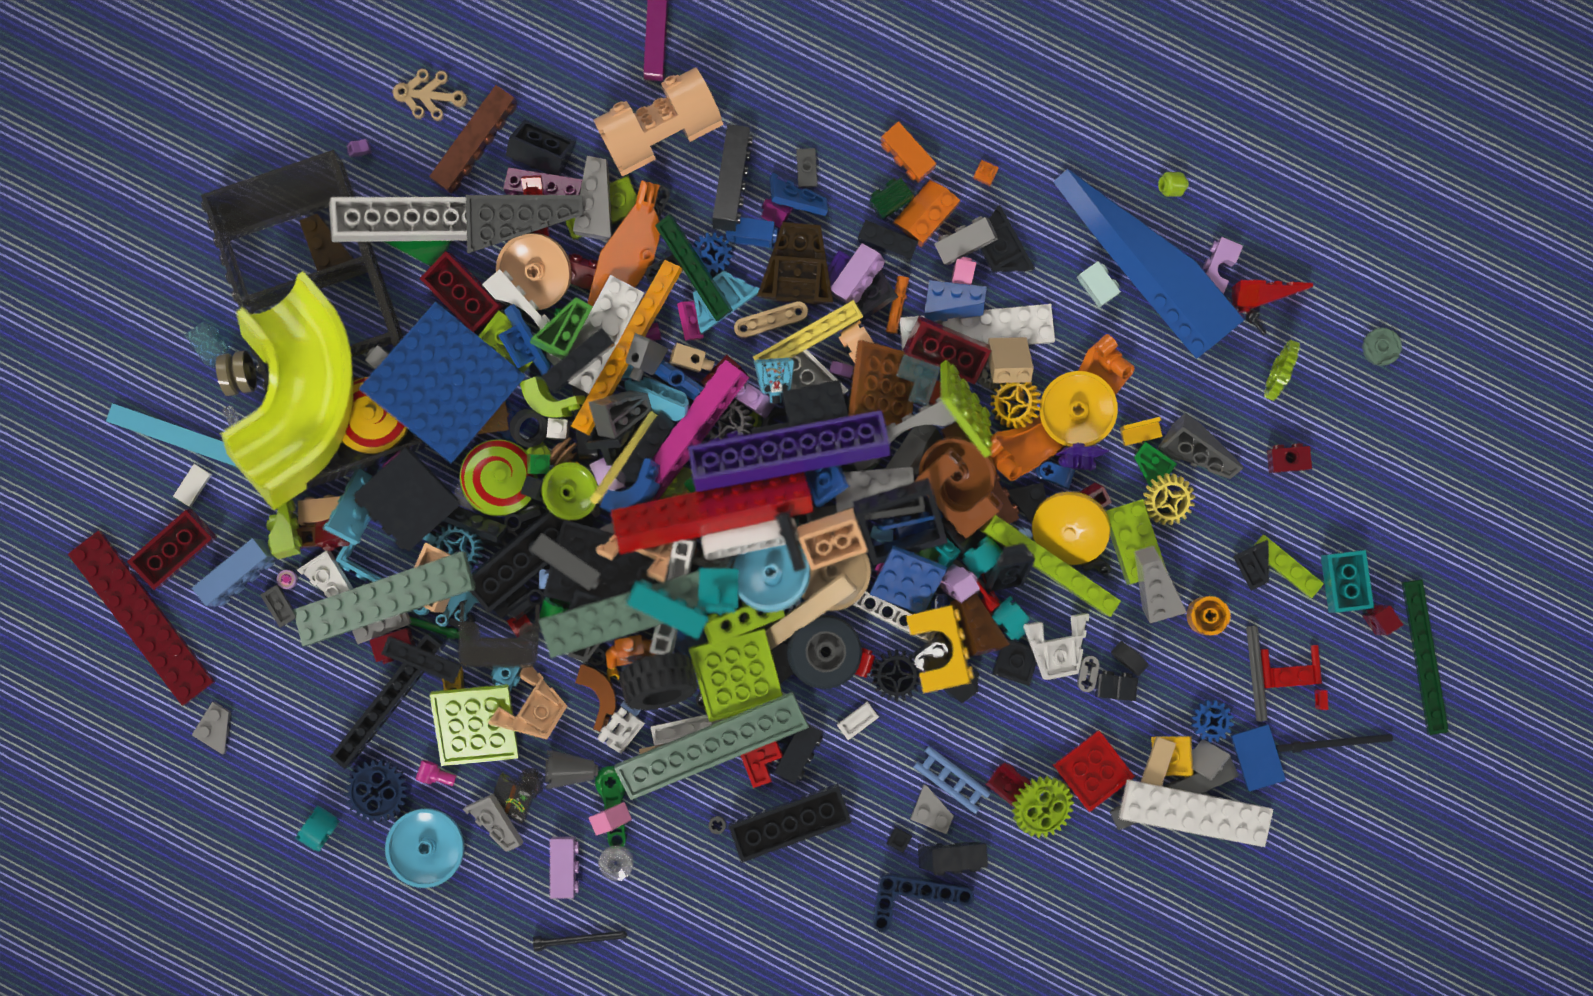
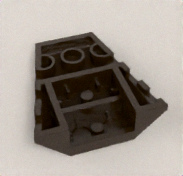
M782 222L757 297L776 302H803L804 304L811 305L833 303L821 225Z

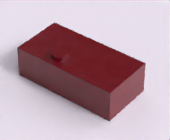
M445 251L419 278L473 333L479 334L498 310L501 312L505 308L450 252Z
M920 315L903 348L906 356L939 370L940 363L947 360L950 365H955L961 379L964 378L967 382L974 385L992 351L988 344Z
M187 509L127 562L153 590L161 588L202 552L217 536L192 509Z

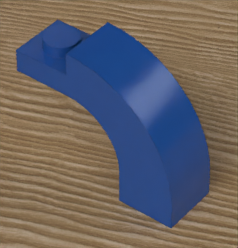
M644 458L636 483L628 490L621 492L608 489L604 494L600 507L611 512L614 509L651 502L660 488V484L655 482V478L659 474L660 465Z

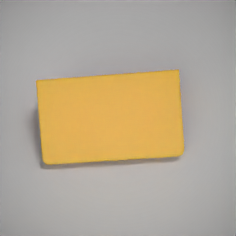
M1161 417L1120 427L1124 446L1163 437L1159 425Z

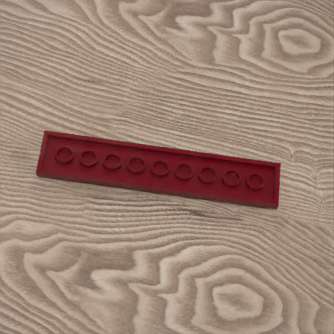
M102 531L95 532L68 553V556L182 706H185L215 683L214 679Z

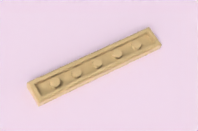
M843 573L788 612L785 617L767 627L765 632L770 650L792 636L799 628L806 626L853 593L857 587Z

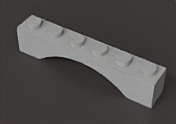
M940 397L936 400L937 404L931 407L929 404L919 409L920 413L915 416L911 413L902 418V423L898 425L892 423L887 426L886 431L889 444L898 435L913 427L921 425L948 426L955 422L956 419L943 404ZM881 457L854 462L858 471H864L879 463Z

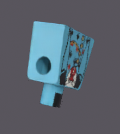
M790 357L754 360L760 390L762 393L770 394V403H781V392L791 388L794 361Z

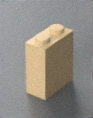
M988 338V346L992 350L988 357L993 383L1031 382L1033 363L1027 338Z

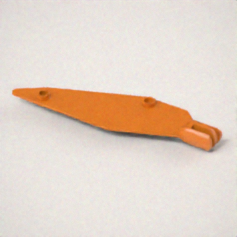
M641 180L635 205L600 252L587 304L594 306L610 275L636 287L645 275L647 268L653 264L660 233L655 227L660 221L654 209L660 187L659 184Z

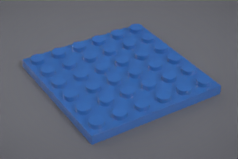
M435 302L359 387V390L452 464L525 379L526 375Z

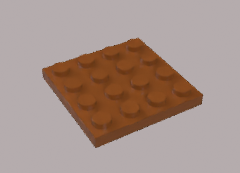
M863 340L858 341L848 417L882 411L885 426H889L892 423L896 425L902 423V418L913 411L919 361L906 356L904 351Z

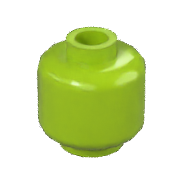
M1166 172L1160 177L1158 188L1166 197H1179L1185 193L1189 183L1182 172Z

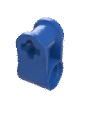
M1045 462L1036 467L1038 478L1062 488H1070L1075 470L1051 462ZM1047 467V470L1050 471L1049 474H1045L1043 468Z

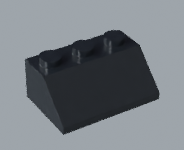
M524 120L510 135L506 156L547 174L560 176L569 161L576 141Z

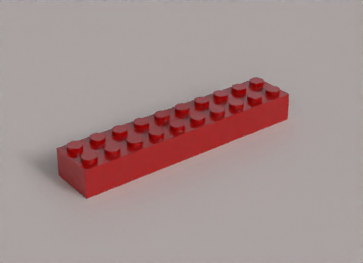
M804 472L614 509L611 510L619 552L623 554L775 520L774 515L784 511H791V517L813 512Z

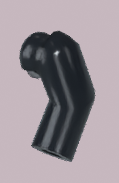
M1095 558L1090 562L1082 564L1084 572L1095 569L1103 575H1108L1111 571L1110 565L1100 558Z

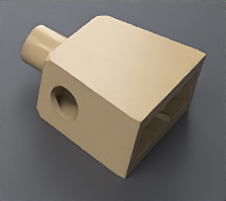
M676 343L673 346L669 364L698 373L701 371V368L712 371L715 360L705 358L706 352ZM691 357H695L697 359L696 364L692 363Z

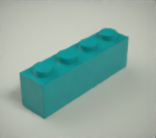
M636 580L626 599V605L698 639L708 620L704 609L698 606L692 608L687 605L688 602L679 597L674 599L670 597L669 592L661 588L659 591L652 588L653 585L645 580L641 582Z

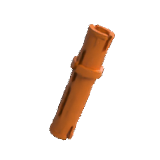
M897 277L895 292L898 298L892 301L885 331L887 333H898L904 300L907 299L906 291L910 279L908 277Z

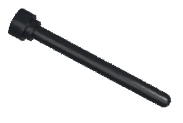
M617 931L546 939V937L541 935L533 936L534 952H541L550 946L625 939L627 932Z

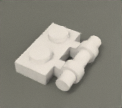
M622 707L611 716L612 720L606 727L604 726L601 729L602 733L597 738L604 743L607 737H609L606 744L622 754L645 724L630 712L623 718L627 711ZM618 723H619L620 725H619V726L617 727V729L613 732L614 728H615V727L618 725Z

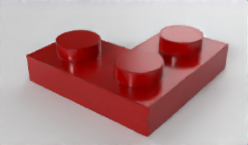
M777 741L740 755L753 788L772 781L766 763L783 757Z

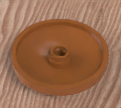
M952 436L938 440L923 455L919 466V474L952 447L964 460V463L946 479L945 489L950 499L959 505L967 506L976 503L990 490L993 492L996 483V469L991 456L985 458L973 441L968 438Z

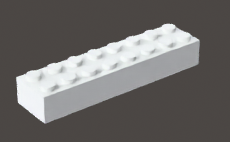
M331 197L332 242L467 241L466 197Z

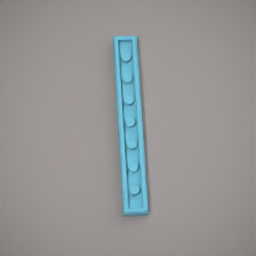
M112 403L106 422L236 466L227 455L223 441Z

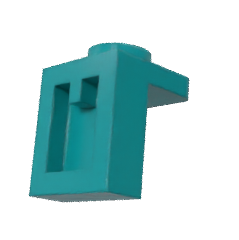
M947 539L948 543L936 546L935 549L941 554L937 558L938 564L948 568L953 564L961 551Z

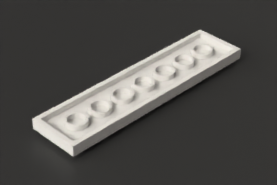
M1051 304L984 310L981 316L963 319L957 317L948 319L945 322L941 320L934 321L985 344H988V338L1026 337L1028 345L1055 342ZM918 316L900 318L902 351Z
M1127 779L1119 818L1265 847L1273 809Z

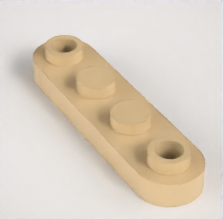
M794 302L747 316L736 321L734 331L738 337L748 338L803 321L807 317L808 308L803 302ZM800 309L802 314L796 315L795 310ZM741 326H746L747 331L742 332L740 330Z

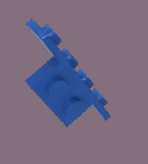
M512 304L504 312L513 327L500 333L498 336L517 368L533 361L542 376L551 369V363L545 358L540 348L530 343L533 337L531 329L524 322L520 310Z
M938 509V510H939L940 517H941V518H944V516H943L941 510ZM929 511L918 513L917 517L906 515L901 516L898 521L887 519L883 520L882 524L877 525V529L887 530L895 528L897 539L934 528L933 513L930 514Z

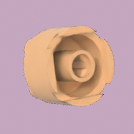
M860 320L841 331V336H839L843 346L850 348L851 352L848 354L854 364L858 341L863 340L874 343L864 326L862 328L859 327L861 325Z

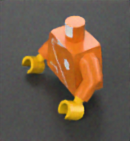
M642 635L614 640V646H611L606 651L608 680L611 682V676H616L617 680H619L616 666L632 664L638 659L641 660L647 656H654V653H650L652 640Z

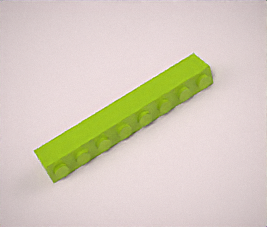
M994 515L980 528L981 532L994 539L1003 547L1024 543L1035 557L1034 568L1103 615L1111 617L1120 604L1121 600L998 516Z

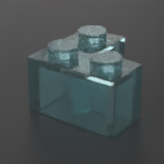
M903 355L896 376L914 382L908 401L922 406L928 405L941 367Z

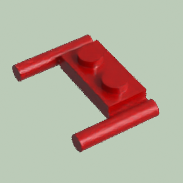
M1310 645L1312 665L1270 668L1269 649H1261L1264 688L1322 684L1319 646Z

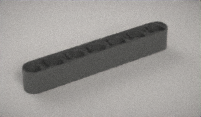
M1229 757L1222 766L1223 769L1219 770L1212 780L1195 771L1193 776L1181 777L1163 787L1201 794L1238 777L1239 774L1231 757ZM1122 805L1109 811L1117 830L1138 823L1119 818Z

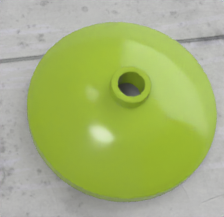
M573 462L561 463L553 467L544 478L542 484L544 503L550 512L558 518L569 521L581 519L587 516L596 505L590 501V498L597 489V483L592 473L584 466ZM564 490L567 491V496H564Z

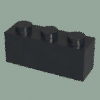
M865 220L857 240L859 243L907 263H910L918 244L916 240L868 220Z
M808 723V728L796 732L784 752L775 773L794 784L797 780L801 781L806 772L803 770L806 762L810 764L815 755L812 752L815 745L819 747L824 738L821 735L822 730Z

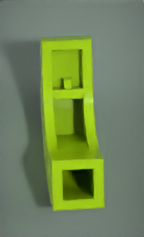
M533 377L520 383L523 396L530 407L546 417L573 416L572 411L580 409V405H583L586 400L585 396H573L558 401L551 395L548 385L542 377Z

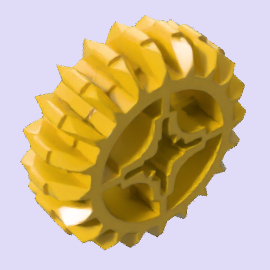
M1032 382L999 383L1001 389H994L997 395H991L995 402L990 403L991 406L995 407L991 411L997 414L995 419L1000 420L1001 425L1006 424L1008 428L1014 426L1015 429H1019L1020 425L1026 427V421L1032 424L1033 420L1031 417L1037 418L1036 410L1041 411V408L1037 407V404L1042 403V400L1037 399L1041 395L1040 392H1035L1037 386H1032ZM1011 390H1013L1012 395L1009 396V397H1006V395H1007ZM1024 390L1028 395L1029 403H1026L1024 400ZM1016 400L1019 401V403H1022L1023 405H1014V403H1011L1009 401ZM1004 403L1008 405V415L1004 410ZM1022 409H1027L1024 414L1016 418Z

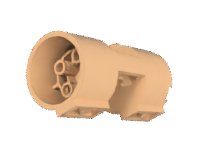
M696 67L681 75L669 76L661 83L666 98L656 99L652 105L641 107L636 113H633L627 101L618 102L609 112L593 119L622 176L656 160L650 146L683 129L686 137L691 142L724 125L718 107Z

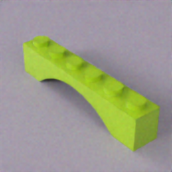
M292 499L278 507L277 518L269 535L271 552L277 559L301 554L300 547H302V541L297 534L299 524L297 518L294 517L295 504Z

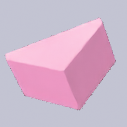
M622 802L590 816L589 820L595 834L599 835L631 821L632 818L625 802Z

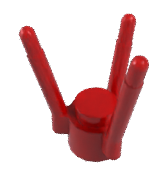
M982 573L981 576L983 578L984 583L986 584V580L984 577L985 574ZM977 581L979 590L984 595L981 601L991 614L996 607L1000 606V600L994 591L987 594L979 581Z

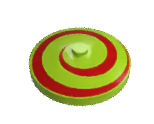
M489 440L474 447L465 457L459 475L460 487L466 500L478 511L491 516H507L525 507L531 500V497L520 493L527 475L538 479L537 474H527L528 453L519 445L506 440Z

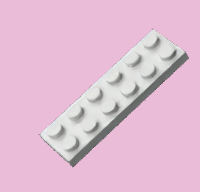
M612 275L609 276L569 353L601 328L612 339L615 346L570 381L569 384L588 394L590 393L644 296V292Z

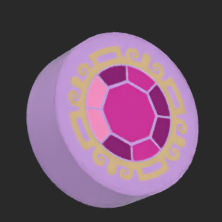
M283 570L277 576V584L283 589L295 587L298 581L296 573L291 570Z

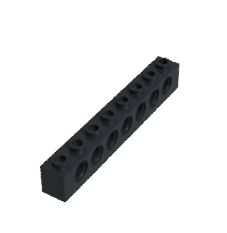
M426 633L417 645V647L439 655L446 646L445 643L432 633ZM403 663L329 757L344 769L351 767L425 672Z

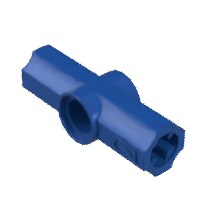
M665 360L661 361L654 373L676 390L685 393L693 401L704 389V387ZM682 377V381L679 384H675L676 379Z

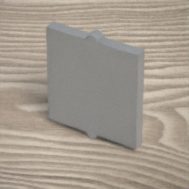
M1202 739L1196 748L1192 749L1193 770L1212 780L1218 771L1223 769L1222 766L1229 759L1230 754Z

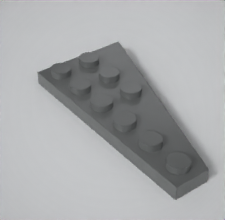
M466 195L467 254L583 215V195Z

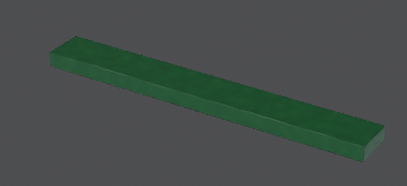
M1423 579L1401 582L1427 734L1447 733L1449 729Z

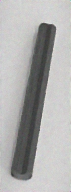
M1247 626L1256 720L1266 721L1268 717L1258 627Z

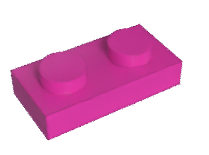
M694 301L677 303L685 341L704 338V335H701L699 331Z

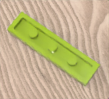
M1262 535L1254 545L1265 540L1269 541V565L1307 597L1313 598L1324 583L1268 537Z

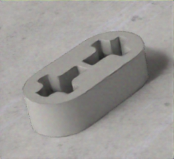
M1085 656L1081 660L1077 679V686L1081 691L1090 692L1096 686L1099 670V661L1096 657ZM1092 659V663H1095V666L1091 667L1090 672L1087 673L1088 666L1085 665V662H1089ZM1089 675L1088 681L1091 682V686H1087V689H1084V685L1081 682L1085 681L1086 676Z

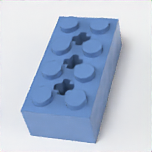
M252 538L191 589L205 606L222 607L230 601L229 597L234 593L238 594L243 591L246 583L256 580L263 569L267 570L275 564L274 560L277 558L272 555L265 540Z

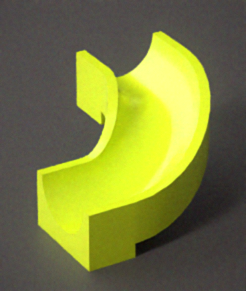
M304 272L297 275L296 283L291 292L275 307L259 314H248L244 308L236 311L241 336L259 357L269 365V387L261 407L222 432L221 435L229 458L273 510L307 489L306 483L318 475L329 463L345 435L353 404V370L348 338L344 326L334 307Z

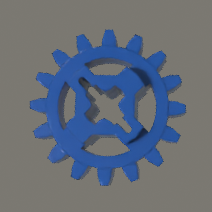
M715 232L712 237H710L709 233L705 234V238L700 235L698 237L699 242L694 241L693 245L696 247L694 250L701 261L705 260L709 263L707 265L703 262L708 272L710 273L713 270L714 274H717L718 269L724 271L723 265L728 266L730 264L727 259L732 258V255L728 254L732 247H727L726 245L729 241L723 242V235L717 238ZM705 243V250L699 252L700 246ZM709 250H711L712 253L715 252V255L713 257L711 254H707ZM724 255L722 262L718 264V257Z
M1205 700V705L1198 704L1199 710L1193 709L1196 715L1190 717L1195 720L1191 727L1197 728L1194 733L1200 734V739H1205L1207 736L1208 742H1211L1213 738L1216 742H1219V737L1226 739L1225 732H1232L1228 728L1229 726H1234V723L1230 722V719L1234 718V716L1228 715L1230 708L1224 709V703L1221 702L1218 705L1217 700H1213L1211 704L1209 700ZM1216 708L1219 711L1212 713L1209 709ZM1210 717L1215 718L1213 720L1214 725L1209 724L1211 722ZM1212 729L1215 733L1208 734L1205 731Z

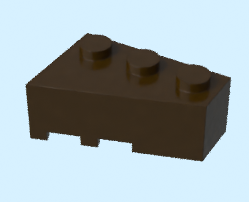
M315 214L299 220L318 274L325 278L360 265L342 242H332L331 228L321 216Z

